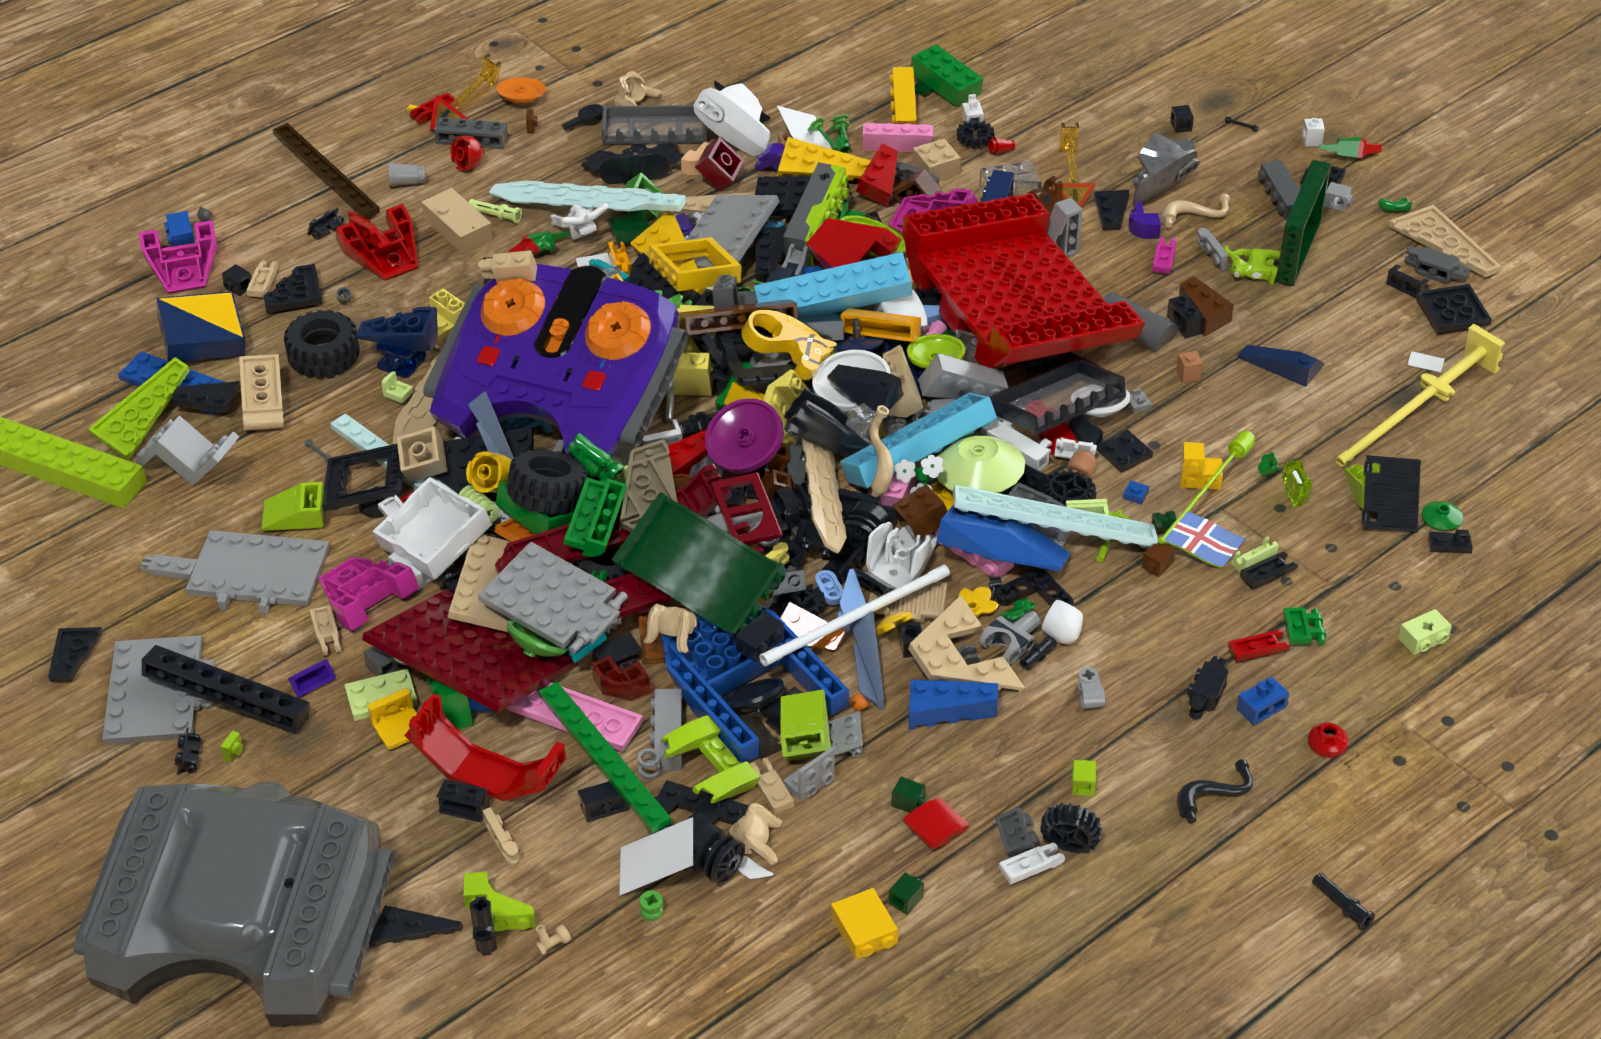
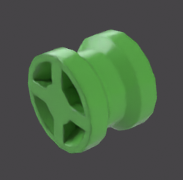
M653 890L644 892L639 900L641 915L647 920H657L664 911L662 895Z

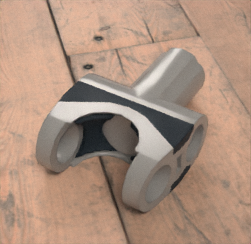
M1033 610L1026 611L1023 616L1016 619L1013 623L999 616L983 631L979 645L984 648L997 644L1006 646L1008 649L1003 657L1008 664H1013L1023 658L1034 646L1036 639L1029 633L1040 625L1041 620Z

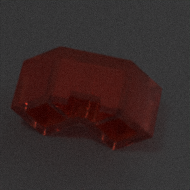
M611 655L591 663L593 679L604 695L632 701L651 692L649 676L640 662L619 670Z

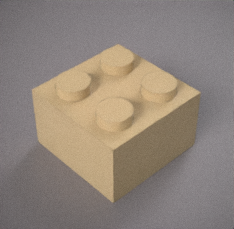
M945 139L913 148V166L922 170L925 168L928 173L937 176L939 181L960 175L961 157Z
M435 426L397 437L400 469L409 482L447 472L443 437Z

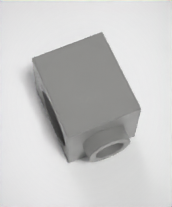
M1331 182L1326 191L1324 207L1345 212L1347 205L1350 206L1353 200V195H1351L1352 187Z

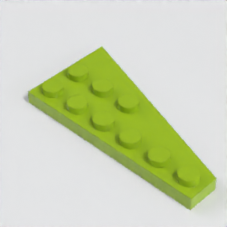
M176 357L173 358L89 427V433L129 461L170 401L177 387L181 385L189 373L188 365Z

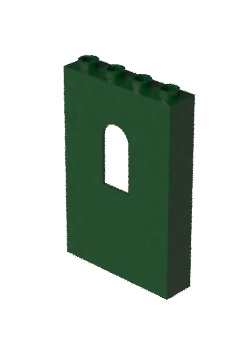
M1313 160L1285 223L1276 278L1277 283L1294 286L1322 221L1331 168L1330 163Z

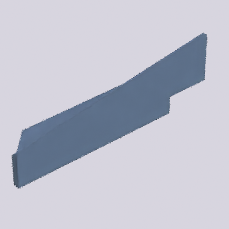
M485 391L468 404L469 408L478 420L476 425L487 451L503 454L512 460L514 457Z
M871 611L852 625V632L857 643L854 644V657L859 692L866 700L875 703L879 710H883L884 698L873 611Z

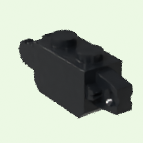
M1213 656L1210 662H1204L1202 669H1197L1194 677L1195 683H1190L1187 695L1190 696L1189 705L1191 709L1189 715L1191 718L1199 719L1204 711L1210 712L1216 709L1227 685L1226 680L1229 672L1225 668L1226 659Z

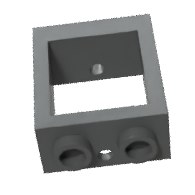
M721 275L717 278L712 289L714 308L739 305L737 277Z

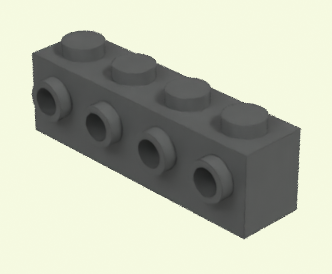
M439 117L434 129L436 144L451 145L452 142L456 141L455 137L471 136L478 140L482 148L504 149L508 139L507 123L498 121Z

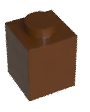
M1158 542L1153 544L1143 553L1142 568L1157 577L1161 576L1173 564L1175 549L1165 543L1160 544Z

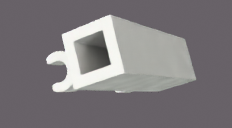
M994 419L990 425L981 427V436H994L1004 439L1020 449L1025 459V464L1039 471L1049 464L1051 449L1048 446L1052 442L1046 438L1038 444L1014 430L1011 426L1013 423L1005 419L1003 422Z

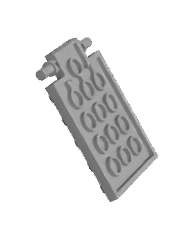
M530 542L479 593L478 600L563 649L576 637L574 643L569 647V650L575 654L583 645H587L588 642L593 644L619 617L620 612L618 610L620 605L628 596L625 592H621L613 600L612 598L616 594L615 588Z

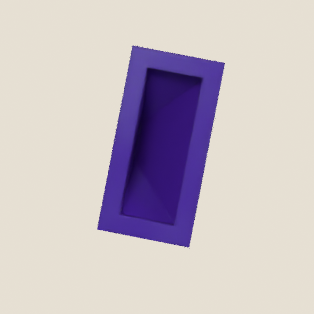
M325 659L290 676L288 680L296 696L300 697L336 679V676L328 660Z

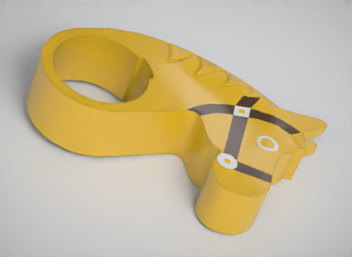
M771 310L753 312L741 332L746 345L754 351L760 353H790L793 362L796 364L795 372L802 380L811 379L818 369L819 363L824 361L833 352L832 348L837 345L833 341L823 339L813 329L799 320ZM753 326L765 328L772 333L773 338L759 334Z

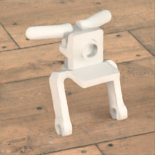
M603 203L593 210V208H582L580 205L575 204L572 206L567 217H560L555 214L550 215V219L553 220L551 224L560 227L569 226L571 238L575 240L592 234L593 231L597 230L593 220L608 209V205Z

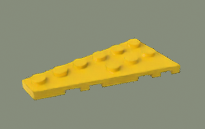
M667 211L630 244L639 254L644 253L647 255L649 245L685 241L686 239L674 212ZM694 258L672 261L681 271L698 269ZM707 287L694 290L701 295Z

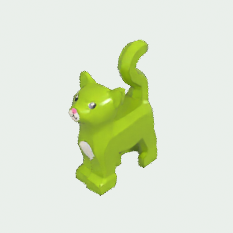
M1229 246L1224 247L1228 258H1231L1233 261L1228 273L1238 278L1247 276L1252 279L1267 280L1269 284L1274 285L1278 268L1273 263L1274 259H1280L1281 251L1242 248L1230 251ZM1240 256L1246 257V258H1247V262H1245L1244 260L1240 259L1239 257H1240Z

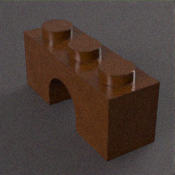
M781 444L776 455L761 467L762 483L769 500L773 499V492L776 489L788 486L792 490L791 474L784 473V469L790 460L789 445Z

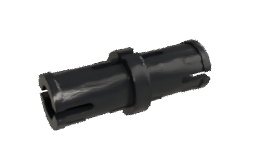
M1047 635L1038 645H1034L1030 649L1031 651L1019 661L1021 667L1029 671L1037 662L1046 658L1045 655L1056 647V640L1053 637L1050 639V635Z

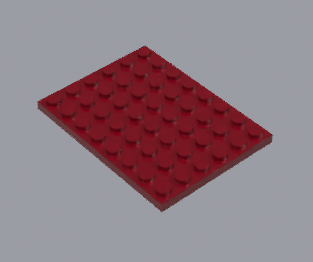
M443 590L364 632L362 641L497 713L578 664V661L574 663L567 651L562 655L552 657L528 656L523 653L524 649L515 643L509 632L448 618L454 597L453 592Z

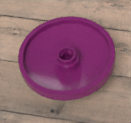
M759 399L734 401L723 407L710 421L705 434L706 450L713 462L725 471L732 473L754 471L768 463L778 452L783 441V423L777 411L767 402Z

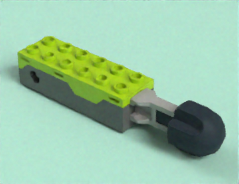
M817 163L783 236L785 261L778 271L770 273L766 283L802 275L805 267L815 266L814 263L818 259L807 247L806 243L827 218L838 220V213L842 211L844 200L849 195L846 167Z

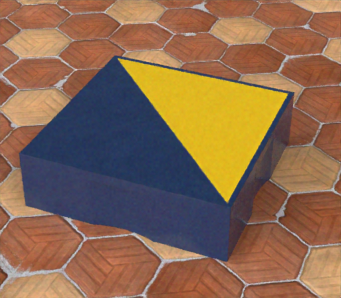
M233 291L156 298L157 318L160 331L164 337V348L168 363L175 357L185 362L205 358L245 356V336Z

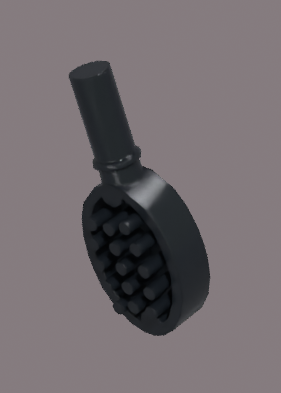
M592 104L579 110L578 117L562 124L563 129L568 130L580 123L588 125L600 121L603 118V106Z

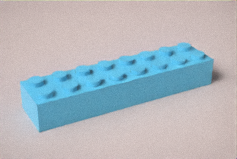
M903 252L754 286L757 303L790 299L797 302L798 316L832 314L845 311L848 308H859L912 295L911 279Z
M969 392L881 439L888 448L893 460V476L896 473L894 466L897 463H901V460L905 459L913 463L920 462L926 459L927 455L943 450L942 447L959 441V438L975 433V430L979 427L990 425L991 421L997 418L990 396ZM871 444L840 461L848 483L867 489L872 488L871 484L876 475L878 457Z

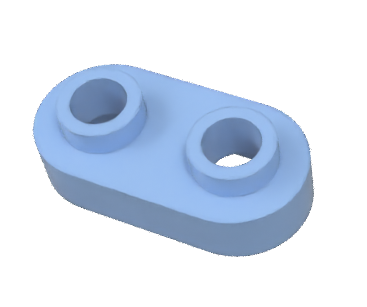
M829 570L818 572L815 576V585L820 588V592H824L825 603L829 605L840 604L843 588L836 575Z

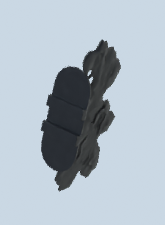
M673 143L660 144L653 148H647L643 144H633L631 148L624 149L622 154L598 150L593 155L585 158L586 161L582 162L581 166L588 167L590 171L599 170L601 179L608 184L623 183L625 185L639 173H642L649 180H657L664 177L669 171V163L680 162L685 154L673 152L679 147Z

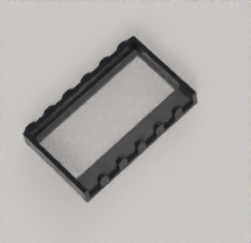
M1077 358L990 396L996 416L1022 428L1029 429V431L1037 435L1126 395L1125 377Z

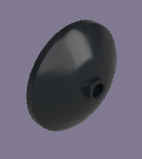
M780 678L758 680L728 692L722 699L733 711L759 713L761 708L769 705L777 698L783 690L784 683Z

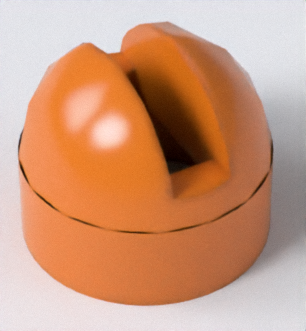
M859 691L851 698L850 703L851 706H854V710L861 711L869 706L868 701Z

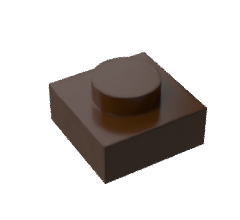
M527 109V134H534L535 127H538V117L534 116V109Z

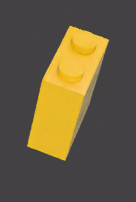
M874 888L831 904V919L855 960L868 957L882 949H889L898 943V928Z

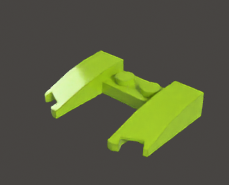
M706 715L680 726L663 736L661 743L668 742L670 749L664 751L666 759L696 748L701 750L719 773L695 785L693 792L698 795L700 791L706 790L713 795L711 800L713 804L754 789L760 776L747 761L740 763L718 737L721 730Z

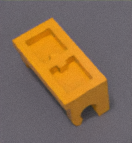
M621 241V248L615 249L614 243L608 242L611 265L630 275L632 265L624 243Z

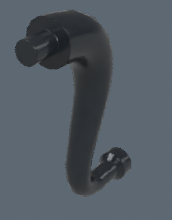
M1241 759L1235 763L1236 770L1241 773L1244 780L1242 785L1196 780L1182 786L1177 795V806L1180 816L1186 818L1190 824L1196 822L1195 814L1198 809L1195 800L1201 795L1238 796L1249 792L1253 786V780L1249 772L1248 761Z

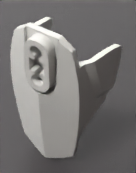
M736 84L726 87L722 91L711 87L702 90L693 105L694 113L709 129L725 141L753 157L760 155L766 150L769 145L770 131L759 122L762 107L758 99L746 86Z
M891 522L881 524L869 535L866 558L868 571L892 586L899 588L920 577L933 553L937 538L929 534L921 539V536L917 535L915 540L904 527L899 531V528L893 530Z

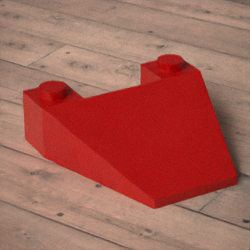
M404 204L386 210V223L390 229L383 233L393 244L381 249L364 241L354 222L336 228V241L343 253L384 281L418 269L412 221Z
M827 218L807 241L806 245L824 269H830L863 261L870 251L879 257L894 254L898 249L901 238L887 228Z

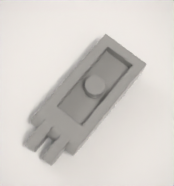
M154 554L153 557L145 556L139 567L150 575L190 580L197 560Z

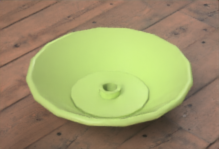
M974 435L961 438L959 441L945 446L936 456L943 459L941 466L944 468L943 472L937 476V479L950 491H953L954 485L1001 493L1015 485L1024 474L1025 459L1020 449L1009 441L994 436Z

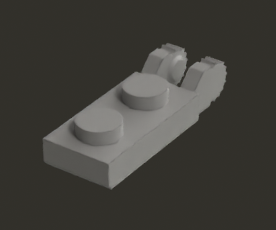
M1200 228L1197 231L1199 236L1197 243L1200 248H1204L1205 253L1212 257L1213 263L1221 271L1228 269L1227 252L1207 228Z

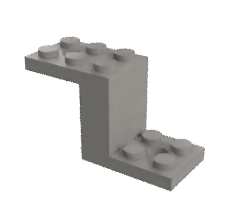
M178 416L174 421L170 419L148 440L147 445L137 453L136 457L138 459L135 463L144 466L156 454L191 485H194L222 459L239 436L235 432H232L228 437L223 435L213 445L181 416Z

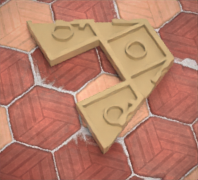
M959 596L909 645L908 650L928 680L998 683V690L1001 688L1018 690L1020 694L1024 691V685L1004 657L967 665L951 642V638L980 632L982 628L981 623L962 596Z

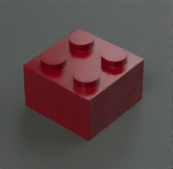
M718 137L705 147L695 168L713 186L721 191L734 181L744 160L721 137Z

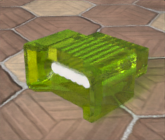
M1301 460L1285 462L1282 473L1285 491H1288L1293 501V507L1301 506L1304 504V499L1310 497L1313 482L1309 480L1304 471Z

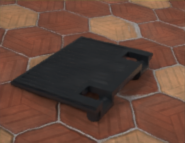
M1366 455V460L1364 461V504L1361 519L1363 528L1418 532L1421 460ZM1373 463L1380 464L1379 473H1372ZM1370 512H1377V522L1370 521Z

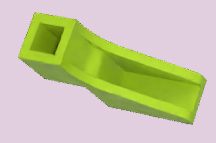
M487 872L464 873V902L466 910L470 909V902L475 900L476 897L485 896L487 900L491 901L492 913L495 916V931L536 928L534 908L532 906L495 892L489 885Z

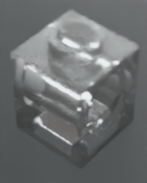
M865 403L858 407L854 406L848 412L849 417L845 424L861 438H865L870 435V427L876 412Z

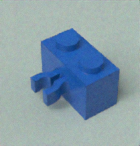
M1269 677L1265 681H1260L1251 689L1242 691L1238 696L1236 710L1254 726L1285 709L1288 704L1289 692L1273 677Z

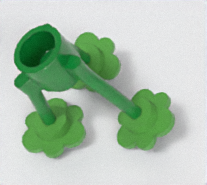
M842 114L830 119V122H833L830 130L841 134L835 138V142L822 129L823 122L825 121L822 117L813 121L807 129L809 132L819 131L829 142L833 150L837 149L839 152L846 153L851 149L845 132L850 125L846 120L850 115Z

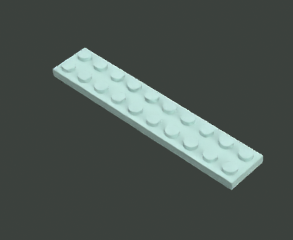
M954 485V508L962 512L974 511L982 516L994 515L1003 520L1015 519L1023 524L1035 523L1043 528L1055 527L1063 532L1075 531L1083 536L1095 535L1103 540L1115 539L1123 544L1135 543L1144 548H1150L1153 544L1158 543L1154 524Z

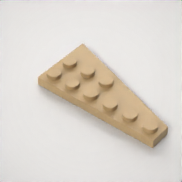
M1434 205L1389 220L1388 226L1433 250L1459 258V264L1484 277L1500 272L1501 265Z

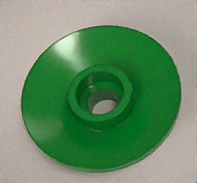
M1433 501L1424 506L1422 519L1426 525L1435 530L1452 531L1461 526L1463 514L1457 506L1449 502Z

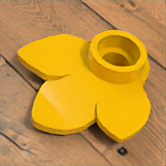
M978 587L974 591L963 588L959 593V596L963 597L976 618H979L981 614L993 613L999 606L997 602L990 600L991 590L988 587Z

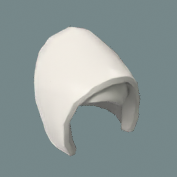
M1056 600L1044 619L1042 631L1050 635V638L1053 637L1058 643L1071 645L1080 635L1083 614L1075 607Z

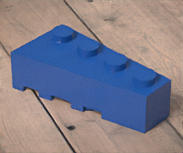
M911 679L909 730L916 729V726L925 724L927 727L936 726V723L948 721L951 724L966 718L972 721L997 717L998 683Z

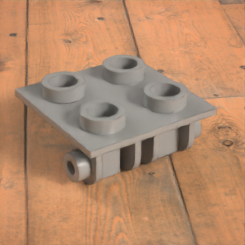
M860 711L829 721L831 748L835 750V755L849 751L853 757L861 756L863 742Z

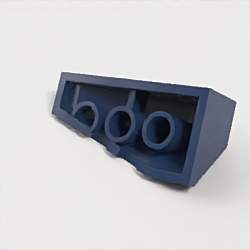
M1246 345L1238 355V358L1305 387L1324 366V363L1319 359L1302 352Z

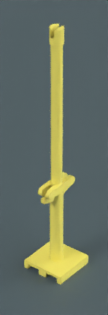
M1471 325L1467 335L1464 351L1465 357L1440 377L1427 373L1422 374L1420 386L1425 390L1351 448L1336 457V464L1339 467L1347 465L1355 456L1433 395L1443 401H1448L1450 395L1453 396L1455 394V391L1449 384L1475 363L1494 374L1500 370L1498 362L1502 359L1503 355L1501 348L1505 345V342L1477 325Z

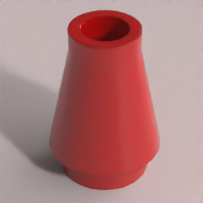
M994 137L988 141V150L994 155L1014 151L1015 141Z

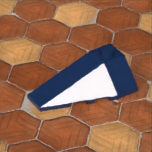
M436 307L413 308L412 312L403 314L398 312L394 317L385 318L382 316L363 321L357 331L356 338L413 351H432L438 338Z

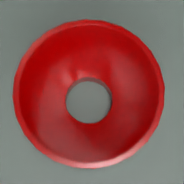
M1330 722L1319 723L1313 726L1308 734V745L1317 755L1334 758L1342 755L1347 750L1348 735L1339 725ZM1326 729H1331L1335 731L1336 734L1334 736H1328L1323 731Z

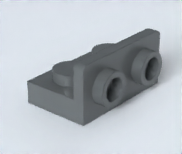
M1018 806L995 817L999 833L1009 857L1029 848L1038 847L1037 843L1040 841L1036 832L1031 829L1033 821L1028 812L1024 813Z

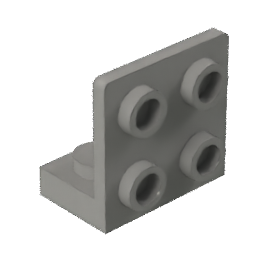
M829 748L784 779L785 787L800 801H803L805 798L814 795L824 785L831 783L835 778V750Z

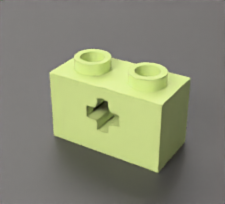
M1434 609L1401 624L1398 639L1413 655L1429 650L1433 646L1445 643L1449 639L1452 625Z

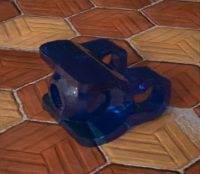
M380 343L376 345L378 351L384 352L382 359L377 363V368L389 373L392 371L396 372V375L403 378L413 375L426 359V351H413Z

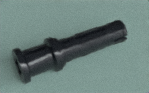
M1319 872V875L1316 874L1314 876L1312 884L1342 908L1343 914L1346 917H1351L1357 923L1358 928L1364 930L1373 922L1375 914L1361 906V902L1358 899L1348 896L1328 879L1324 873Z

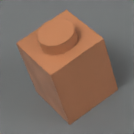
M1198 352L1178 354L1176 372L1181 382L1201 381L1203 362Z

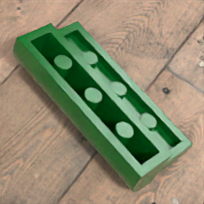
M586 477L563 544L583 550V556L595 557L603 554L628 484L607 479V482L603 483Z

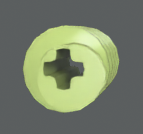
M472 485L466 486L460 491L459 496L466 497L485 508L491 523L497 519L499 515L498 506L482 492L476 491Z

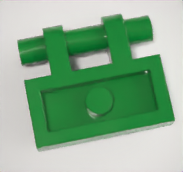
M1305 607L1284 608L1283 616L1289 645L1311 644L1312 638L1317 640L1318 645L1326 643V630L1322 627L1323 617L1318 609L1315 608L1311 610V613H1306Z

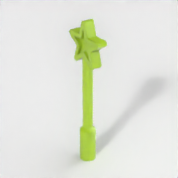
M1121 509L1116 513L1109 512V516L1129 519V516L1122 515ZM1111 539L1105 540L1104 544L1100 547L1096 556L1098 562L1104 561Z

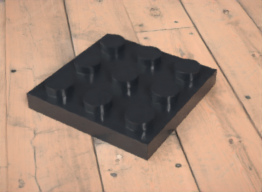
M811 176L758 177L755 195L778 196L779 203L770 216L794 215Z
M1470 284L1419 291L1416 294L1417 301L1437 334L1469 329L1473 324L1478 327L1491 325V317Z

